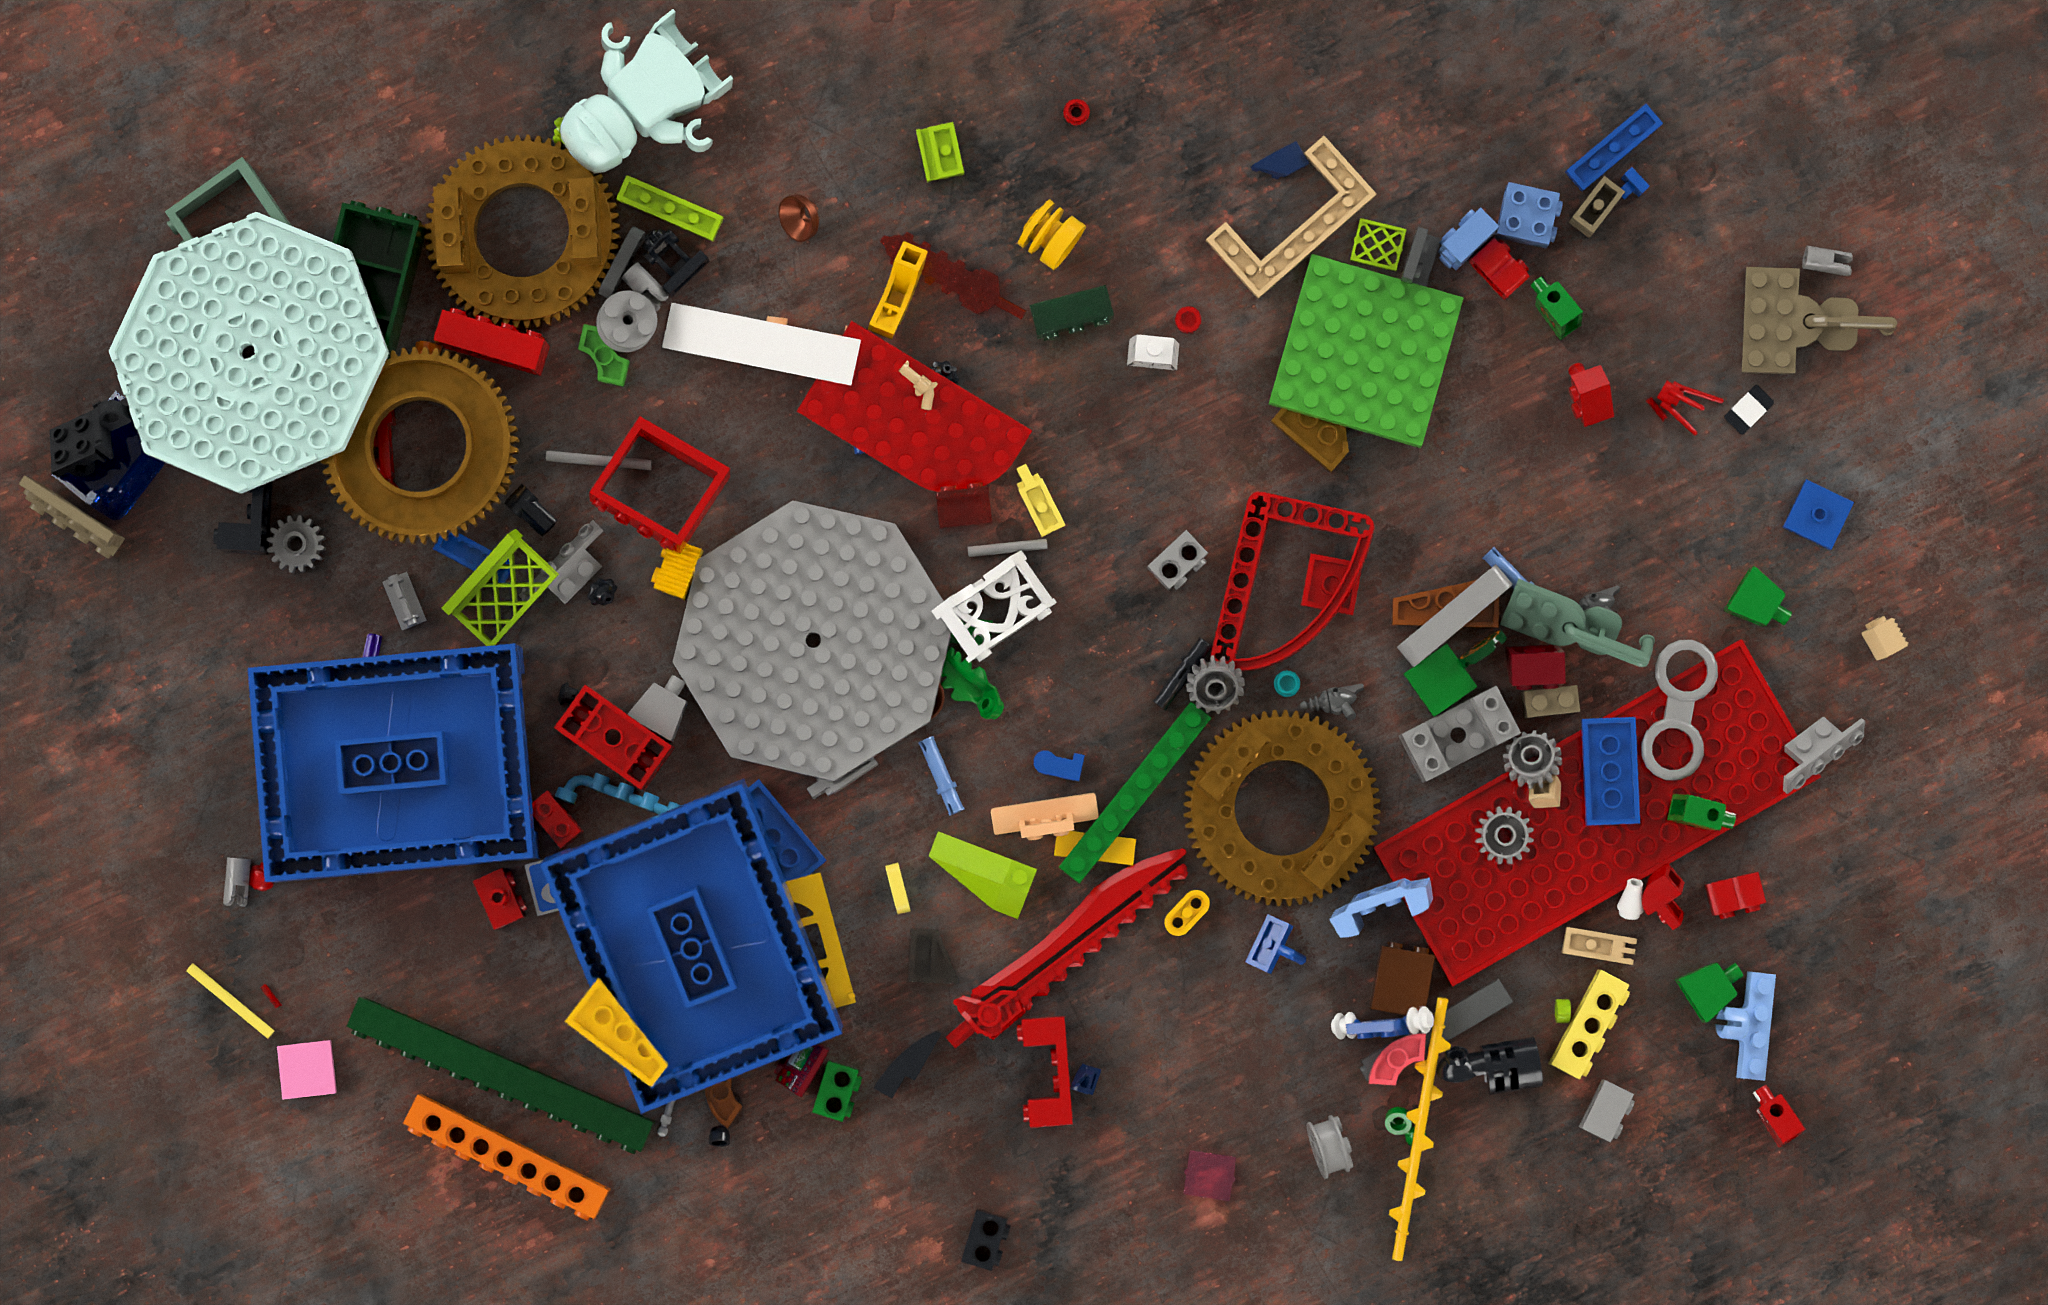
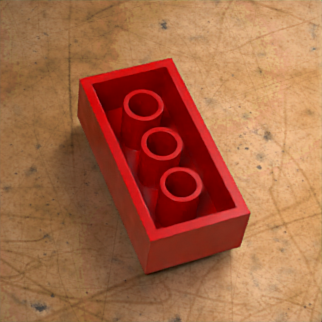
M450 308V312L442 310L433 338L442 348L537 376L542 375L550 348L540 333L527 330L526 334L517 330L516 326L507 323H501V326H497L491 322V319L476 315L475 319L466 315L465 311L456 308Z

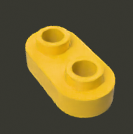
M1200 890L1188 892L1166 915L1164 921L1166 930L1175 936L1186 934L1209 909L1210 902L1208 896ZM1194 898H1198L1201 901V906L1197 909L1191 906V901ZM1176 917L1181 918L1183 921L1182 926L1179 928L1174 927L1172 923Z

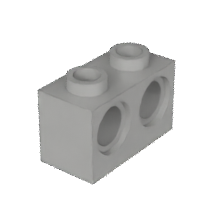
M1186 530L1147 566V569L1168 591L1172 587L1178 590L1188 580L1185 577L1187 573L1192 569L1197 572L1207 563L1204 558L1208 552ZM1185 547L1194 548L1196 558L1185 560L1181 554L1182 549ZM1165 565L1175 566L1177 575L1174 578L1169 579L1163 575L1162 568Z

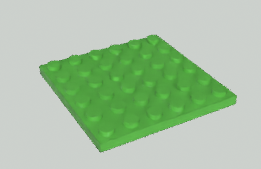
M1311 254L1269 405L1421 448L1464 297L1415 283L1410 284L1398 278Z

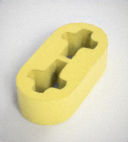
M899 863L886 865V872L897 914L910 912V905Z

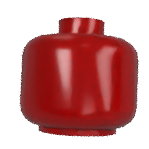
M263 862L260 865H253L250 869L249 885L259 891H267L274 885V882H265Z

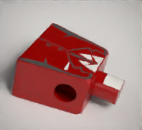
M1767 1085L1753 1092L1761 1105L1756 1112L1778 1148L1804 1132V1126L1782 1094L1774 1097ZM1770 1109H1778L1780 1116H1772Z

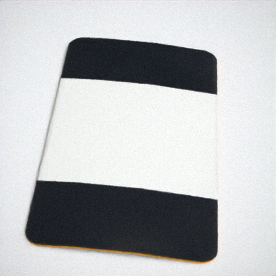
M1755 385L1724 418L1743 435L1774 404V401L1758 385Z

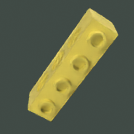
M1597 970L1548 1064L1576 1079H1580L1582 1075L1586 1077L1593 1065V1062L1590 1061L1594 1052L1599 1053L1605 1042V1039L1602 1038L1607 1028L1611 1029L1617 1020L1618 1015L1615 1012L1619 1004L1623 1006L1629 997L1630 992L1627 991L1629 984L1603 970ZM1602 994L1607 995L1610 999L1609 1007L1604 1010L1600 1009L1597 1005V999ZM1589 1018H1594L1598 1023L1597 1030L1593 1033H1588L1585 1029V1022ZM1581 1041L1585 1045V1053L1580 1057H1576L1572 1052V1047L1576 1042Z

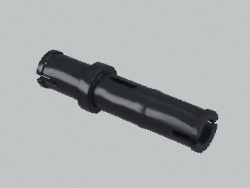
M1199 637L1188 654L1181 657L1182 662L1153 702L1166 711L1187 682V675L1193 674L1192 666L1197 665L1200 667V659H1204L1213 646Z

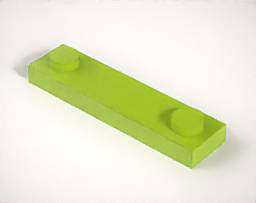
M626 175L616 198L621 203L712 242L724 219L719 214Z

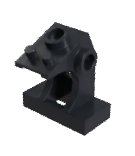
M661 228L657 231L653 229L644 237L643 240L645 242L641 245L645 250L642 255L651 265L657 263L671 277L663 285V288L671 297L710 262L701 250L692 259L689 258L676 244L680 240L670 229L667 231ZM670 248L681 257L671 269L661 259Z

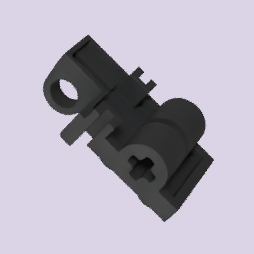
M127 398L120 401H98L92 404L94 410L49 430L51 473L56 477L67 473L77 477H84L94 472L95 460L99 459L104 463L106 462V456L109 459H113L114 450L112 449L111 431L133 422Z

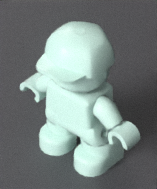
M674 9L654 24L633 60L626 66L623 52L629 47L630 37L624 36L623 41L620 43L612 42L608 37L613 33L612 22L607 23L603 27L601 34L602 46L606 52L600 73L608 87V97L602 94H595L588 99H582L575 103L563 117L560 134L570 154L587 170L593 173L606 172L621 164L622 158L630 155L637 142L636 130L643 137L651 136L661 144L682 143V140H685L687 146L693 151L704 152L708 150L713 143L712 139L707 137L703 140H697L692 135L695 130L700 129L701 119L691 121L687 127H683V123L672 120L675 117L693 112L701 107V105L710 103L713 99H719L732 88V76L730 75L722 82L712 70L707 55L694 65L690 63L686 57L698 49V44L694 42L691 45L681 35L675 25Z

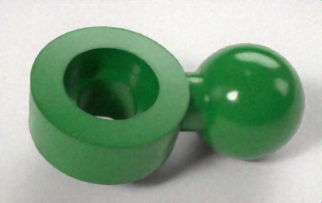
M1403 1107L1391 1108L1385 1116L1386 1129L1395 1135L1405 1134L1407 1144L1412 1147L1415 1126L1412 1127V1121L1406 1117L1408 1110Z

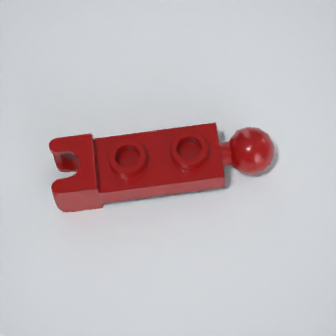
M393 409L382 420L375 434L374 446L375 448L379 447V458H375V463L383 478L399 488L393 482L395 471L391 426H396L395 409Z

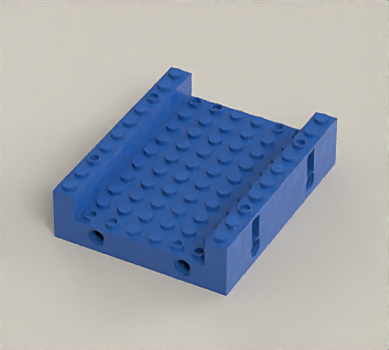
M514 643L248 668L265 882L277 883L539 859L538 832L534 831L521 674H525L523 648Z
M745 779L721 787L717 792L576 848H568L545 857L540 863L590 988L599 977L668 1063V1066L652 1087L622 1065L641 1114L842 1034L843 1023Z

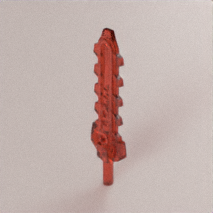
M906 232L903 236L882 237L880 243L885 247L888 256L891 257V265H893L903 241L927 250V257L921 273L925 276L924 282L929 285L937 282L942 285V292L947 295L952 291L959 294V301L962 302L961 306L979 315L997 306L1021 320L1024 318L1027 310L1000 296L997 275L983 268L981 270L975 269L971 273L965 269L966 263L957 260L953 263L947 260L948 253L942 250L938 254L930 251L931 244L925 241L920 245L913 241L914 235Z

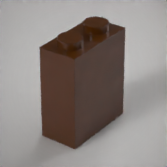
M1387 942V947L1380 946L1369 1009L1407 1015L1412 1007H1415L1418 1012L1421 1007H1426L1435 955L1429 954V949L1416 946H1414L1413 951L1403 950V944Z

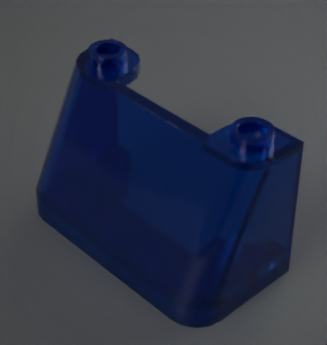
M115 390L108 400L120 401L126 397ZM134 422L111 431L114 458L109 459L106 456V462L104 463L99 459L95 460V470L92 474L84 477L73 476L70 473L60 477L51 474L89 506L114 521L120 520L128 513L166 463L144 453L141 445L142 441Z

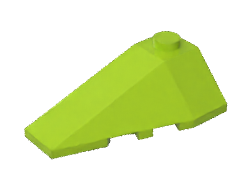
M939 831L929 853L931 859L993 910L1016 919L1019 918L1037 869Z

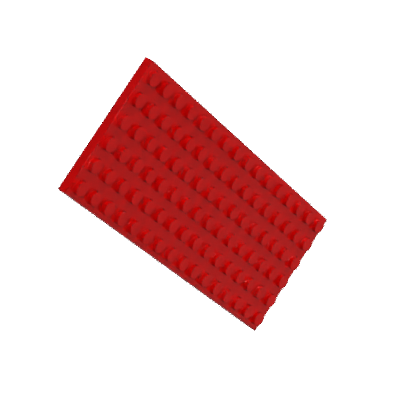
M1742 639L1713 654L1718 664V678L1714 688L1704 698L1695 701L1691 724L1699 731L1704 742V756L1699 768L1691 776L1682 780H1664L1655 776L1646 767L1642 759L1641 742L1645 732L1655 722L1664 718L1667 695L1659 686L1602 717L1636 718L1640 824L1586 826L1582 733L1579 730L1556 743V747H1560L1561 750L1559 757L1562 758V765L1557 766L1560 772L1557 777L1561 781L1560 807L1534 808L1529 802L1528 783H1524L1522 787H1519L1518 778L1511 781L1509 777L1510 772H1505L1373 847L1392 882L1403 878L1410 881L1430 878L1433 900L1428 909L1412 916L1452 987L1624 890L1629 879L1641 880L1667 863L1670 864L1729 830V828L1721 827L1720 831L1707 830L1667 820L1673 794L1692 795L1726 804L1725 811L1736 814L1733 826L1735 827L1821 778L1820 774H1813L1801 788L1793 789L1788 794L1783 791L1784 776L1799 766L1795 760L1784 752V747L1798 735ZM1704 660L1669 679L1670 684L1683 692L1698 689L1704 683L1707 675V667ZM1666 729L1655 737L1652 744V754L1655 761L1661 767L1668 770H1678L1690 761L1693 754V745L1690 738L1683 731ZM1533 756L1526 761L1535 762L1538 760V757ZM1509 806L1512 808L1513 814L1518 810L1522 812L1521 819L1529 818L1526 826L1527 828H1533L1534 831L1528 833V837L1534 839V841L1526 845L1530 850L1529 853L1523 851L1520 853L1522 855L1521 860L1512 857V864H1508L1505 858L1501 864H1497V857L1488 861L1487 855L1489 853L1487 851L1479 852L1483 845L1482 843H1475V840L1481 838V836L1474 831L1483 826L1478 821L1480 818L1488 819L1487 811L1496 814V807H1501L1502 812H1505ZM1501 828L1498 831V839L1502 843H1507L1511 838V833L1508 829ZM1404 896L1402 900L1406 905L1408 911L1410 912V909Z

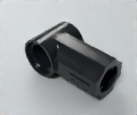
M521 484L506 499L504 504L520 519L523 518L543 537L554 527L558 520L538 502L539 499Z

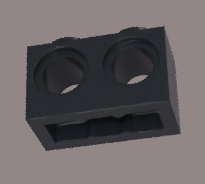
M977 1208L961 1262L992 1271L993 1265L999 1266L1003 1251L998 1250L1001 1239L1007 1240L1011 1225L1006 1224L1007 1217ZM988 1220H993L998 1224L999 1229L993 1235L986 1234L983 1230V1224ZM986 1246L989 1248L991 1255L987 1260H979L976 1257L975 1250L978 1247Z

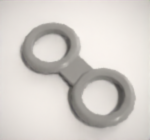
M1678 640L1668 644L1659 654L1655 664V678L1660 689L1667 695L1664 718L1655 722L1645 732L1641 742V756L1646 767L1655 776L1667 781L1682 780L1691 776L1699 768L1704 756V742L1699 731L1691 724L1695 701L1704 698L1714 688L1718 678V664L1713 653L1704 644L1694 640ZM1681 650H1690L1697 653L1704 660L1707 667L1704 683L1694 691L1683 692L1676 689L1670 684L1666 676V666L1669 659ZM1678 729L1690 738L1693 745V754L1690 761L1683 768L1668 770L1661 767L1655 761L1652 754V744L1655 737L1663 730Z

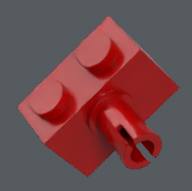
M1582 363L1573 364L1568 369V373L1571 376L1572 386L1569 387V393L1574 402L1571 404L1574 417L1576 419L1580 418L1584 427L1614 417L1611 387L1601 365L1585 370Z
M500 868L473 881L494 930H498L526 917L524 911L528 910L522 895L517 897L513 888L517 883L511 871L506 872L505 868Z

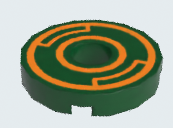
M1498 630L1472 646L1458 660L1464 668H1467L1469 664L1474 665L1494 652V649L1497 648L1495 644L1498 641L1503 644L1507 637L1502 630Z

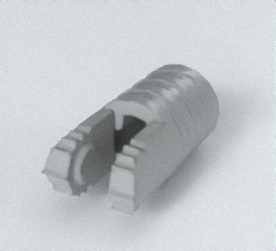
M1807 246L1803 256L1802 267L1803 269L1850 276L1852 269L1846 263L1852 261L1853 255L1848 252Z
M639 262L630 267L622 276V280L633 291L644 295L651 301L656 311L660 309L661 301L668 299V292Z
M227 857L223 898L225 906L233 904L236 885H238L237 904L246 907L251 859Z

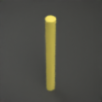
M194 963L190 965L186 972L267 1039L272 1036L275 1030Z

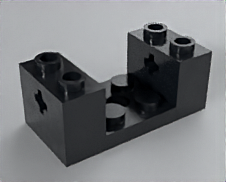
M273 481L249 490V493H252V503L247 505V519H250V524L218 522V529L215 528L213 533V543L217 544L218 550L231 554L269 555V552H267L269 548L267 538H270Z

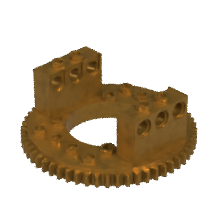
M519 135L515 136L514 141L505 136L504 143H500L495 138L493 146H490L486 141L484 142L483 150L477 146L474 147V155L466 152L467 160L463 161L458 158L459 167L450 166L451 176L445 174L442 176L446 183H438L433 187L434 193L432 196L434 203H429L428 206L434 211L433 213L426 214V217L432 220V223L425 224V228L431 231V233L425 235V239L432 241V243L426 246V249L434 252L428 256V259L430 261H437L431 268L433 271H441L436 276L438 281L446 280L442 288L444 290L452 288L448 295L451 298L458 296L456 303L459 306L466 303L464 308L466 312L474 309V317L476 315L480 316L483 313V317L489 319L493 317L494 325L498 326L501 320L507 324L513 322L518 330L521 323H524L526 329H530L532 322L535 323L537 328H541L543 320H545L548 326H551L553 317L560 323L562 322L561 314L564 313L570 318V309L572 308L580 312V302L587 306L589 303L586 297H596L593 289H600L601 284L599 281L600 279L604 280L606 276L604 272L609 271L611 267L609 261H614L616 257L612 254V251L619 250V246L613 242L621 239L619 234L614 233V231L621 229L620 224L613 222L620 218L618 213L612 212L617 208L616 203H609L614 196L612 193H605L609 189L607 183L600 184L604 179L601 174L594 176L595 173L584 168L570 154L567 148L562 150L561 142L558 141L555 146H552L551 138L542 143L541 136H537L534 142L530 135H526L524 141H521ZM515 187H533L552 195L563 206L569 224L568 241L561 257L549 269L529 277H513L495 270L484 260L477 243V225L485 206L501 192Z
M416 347L412 348L411 354H408L406 349L402 348L401 356H397L394 350L391 351V358L386 359L345 450L320 460L323 465L329 466L323 470V474L325 476H332L326 483L329 486L336 485L331 490V493L334 496L340 495L336 500L339 505L346 503L343 510L346 513L353 511L351 518L354 521L361 518L359 525L363 528L369 524L368 530L371 533H374L379 528L378 535L383 538L388 533L389 540L394 541L398 535L399 541L403 544L407 537H409L412 545L416 544L418 538H420L423 545L427 544L429 537H431L434 543L438 542V536H442L445 541H448L449 533L459 537V529L467 533L469 532L468 524L471 523L475 527L478 526L476 521L478 517L486 520L484 512L486 510L494 512L491 504L493 502L501 503L497 497L498 494H507L506 490H509V485L512 484L509 480V475H515V471L510 468V465L518 464L517 459L512 457V455L519 453L518 448L512 446L519 442L518 437L512 436V434L518 432V428L510 426L516 419L514 416H507L512 411L511 406H503L508 401L506 396L498 397L502 392L501 388H493L496 383L493 378L485 381L488 374L485 371L478 374L479 366L477 364L469 368V359L466 358L460 363V356L458 354H455L450 359V352L447 350L440 356L438 348H435L432 354L429 353L427 347L423 348L421 354H419ZM417 400L437 402L452 410L459 417L466 434V452L459 470L442 486L423 492L402 490L386 481L377 468L373 449H376L374 446L375 434L382 420L396 407Z
M1273 710L1271 718H1269L1266 712L1263 711L1260 720L1255 714L1251 715L1250 723L1244 717L1241 718V727L1233 722L1231 724L1233 732L1224 728L1222 731L1225 738L1216 735L1214 739L1217 745L1211 743L1206 745L1210 753L1201 751L1200 755L1204 762L1195 761L1194 764L1199 768V771L1191 770L1190 774L1196 779L1194 781H1187V785L1192 787L1193 790L1184 793V795L1191 798V801L1184 802L1183 806L1191 808V811L1184 813V817L1191 818L1192 821L1185 824V828H1192L1194 830L1187 836L1197 840L1191 846L1192 848L1201 849L1196 857L1206 858L1202 864L1203 867L1212 866L1209 872L1210 876L1219 873L1218 883L1225 879L1227 880L1225 889L1228 890L1232 886H1236L1235 895L1245 891L1244 899L1248 900L1253 894L1255 903H1259L1261 898L1264 897L1265 905H1269L1272 899H1275L1276 906H1280L1282 900L1285 899L1287 906H1291L1292 900L1295 898L1298 905H1301L1303 896L1306 897L1308 902H1313L1314 893L1319 899L1323 898V889L1329 894L1333 893L1332 884L1338 888L1342 887L1340 878L1349 881L1350 878L1347 872L1357 873L1354 864H1364L1360 855L1370 854L1365 845H1374V842L1369 839V835H1377V831L1372 828V825H1377L1380 821L1374 819L1373 815L1379 814L1380 810L1373 808V805L1379 803L1380 799L1373 798V794L1377 793L1379 789L1371 787L1376 778H1368L1367 776L1373 770L1372 767L1364 768L1363 766L1368 759L1358 758L1362 750H1352L1355 742L1352 740L1346 743V733L1337 736L1338 727L1336 726L1332 730H1328L1329 721L1319 725L1318 716L1312 722L1309 721V713H1305L1303 718L1300 719L1298 711H1294L1292 717H1289L1288 711L1283 710L1282 716L1279 717L1277 711ZM1272 761H1290L1306 767L1321 781L1328 797L1329 814L1322 834L1310 847L1293 855L1279 856L1259 850L1244 837L1236 821L1235 798L1242 781L1252 770Z

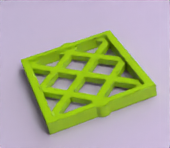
M1360 218L1350 261L1396 272L1400 254L1403 251L1402 246L1406 229ZM1368 224L1378 226V228L1371 231ZM1362 226H1365L1369 234L1361 238L1359 236ZM1386 229L1394 230L1397 232H1395L1392 235H1389ZM1382 230L1387 238L1378 242L1374 234ZM1400 234V245L1396 246L1392 238ZM1371 236L1375 245L1367 249L1363 241ZM1389 241L1393 249L1385 253L1381 245ZM1360 243L1364 252L1356 256V245ZM1378 247L1382 256L1374 260L1370 252ZM1396 252V262L1392 264L1388 256ZM1367 254L1370 261L1359 258ZM1385 259L1388 265L1379 264L1378 262Z

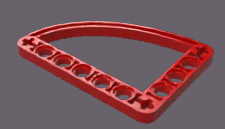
M1255 492L1250 495L1244 513L1211 656L1214 655L1215 660L1219 661L1216 659L1217 654L1221 655L1224 648L1222 645L1218 646L1219 641L1225 644H1234L1233 649L1227 647L1226 655L1230 657V660L1225 661V663L1228 664L1233 660L1235 662V669L1240 668L1242 672L1254 671L1284 661L1314 640L1340 610L1362 570L1375 531L1373 520L1365 514L1266 492ZM1260 497H1263V501L1267 504L1266 507H1261L1259 513L1261 517L1264 516L1263 521L1256 517H1249L1250 513L1256 515L1257 507L1253 505V502L1259 501ZM1282 503H1290L1293 507L1291 515L1287 517L1280 516L1278 513L1279 506ZM1309 508H1314L1318 511V518L1312 523L1304 520V513ZM1340 514L1344 517V524L1340 528L1330 526L1329 520L1332 515ZM1349 516L1353 517L1352 522L1356 524H1361L1362 520H1366V524L1370 526L1369 530H1364L1363 534H1360L1358 528L1350 526V532L1346 531L1349 526ZM1269 519L1358 539L1349 566L1336 591L1319 615L1301 633L1271 652L1252 658L1236 659ZM1253 522L1261 526L1260 534L1255 537L1249 536L1246 532L1247 526ZM1251 548L1254 550L1255 557L1251 562H1243L1241 560L1240 554L1243 549ZM1238 574H1246L1248 576L1249 582L1246 587L1238 588L1235 586L1234 579ZM1234 599L1240 600L1243 604L1242 610L1237 614H1232L1228 610L1229 602ZM1226 625H1233L1236 628L1234 638L1225 639L1222 636V630Z

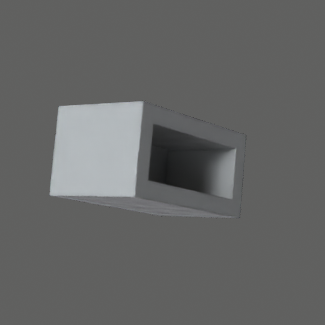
M1601 1079L1579 1127L1608 1142H1611L1613 1138L1617 1139L1623 1128L1620 1122L1624 1114L1629 1115L1635 1101L1632 1100L1634 1094Z

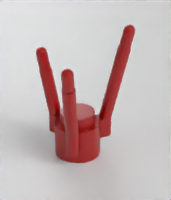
M1667 380L1657 396V399L1662 401L1660 406L1669 411L1693 435H1697L1698 432L1671 404L1677 406L1681 400L1701 411L1705 409L1703 405L1684 396V392L1721 404L1724 400L1714 395L1683 386L1676 381L1672 383Z

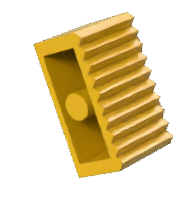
M686 544L681 554L674 550L671 551L668 548L665 550L663 548L660 556L664 558L661 568H655L651 582L655 583L653 588L685 600L693 580L697 561L701 558L703 550Z

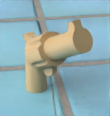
M907 360L899 369V372L914 384L913 387L916 389L915 394L917 396L923 394L921 408L932 410L934 388L938 383L931 382L924 375L920 376L909 367V361Z

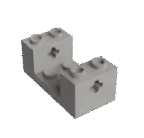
M1495 686L1398 737L1422 783L1521 732L1498 687ZM1456 727L1463 729L1465 732V739L1461 743L1454 742L1450 736L1452 729Z

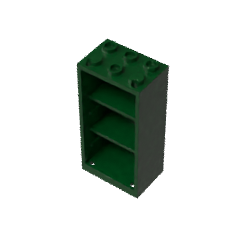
M351 200L350 204L342 202L332 243L345 247L353 253L389 351L387 359H390L391 351L394 350L396 353L427 229L420 220H417V216L408 213H402L400 217L392 214V210L376 207V210L367 208L366 204L353 200Z

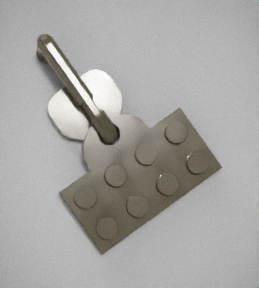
M1746 267L1742 373L1795 375L1796 348L1807 347L1817 340L1826 350L1847 351L1855 346L1858 329H1880L1883 335L1888 336L1896 329L1897 320L1894 317L1858 316V306L1849 298H1828L1819 306L1810 297L1799 295L1800 268Z

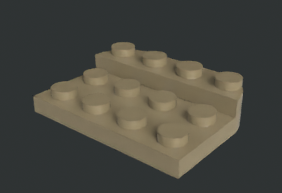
M25 475L20 481L19 485L25 488L23 492L26 495L25 499L31 502L29 506L31 509L42 516L45 512L54 517L51 522L63 530L68 526L75 531L73 536L81 542L87 544L91 541L97 545L95 551L109 559L111 555L114 556L125 540L115 530L97 521L42 483Z

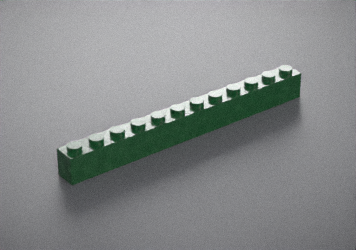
M363 996L358 998L346 1026L351 1028V1034L366 1039L367 1036L377 1039L376 1045L388 1050L392 1046L401 1050L400 1055L415 1060L417 1056L426 1060L424 1065L439 1071L440 1067L449 1070V1076L461 1081H464L465 1077L475 1081L473 1086L488 1092L489 1088L499 1091L498 1096L510 1102H513L514 1098L524 1102L522 1107L533 1112H537L538 1109L548 1112V1118L562 1123L563 1119L573 1123L571 1126L573 1129L586 1133L587 1129L597 1133V1139L609 1144L614 1140L622 1144L620 1147L622 1150L635 1154L636 1150L639 1152L644 1150L655 1124V1121Z

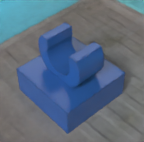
M1633 167L1621 177L1625 183L1621 187L1625 191L1622 195L1624 200L1632 192L1640 197L1650 187Z

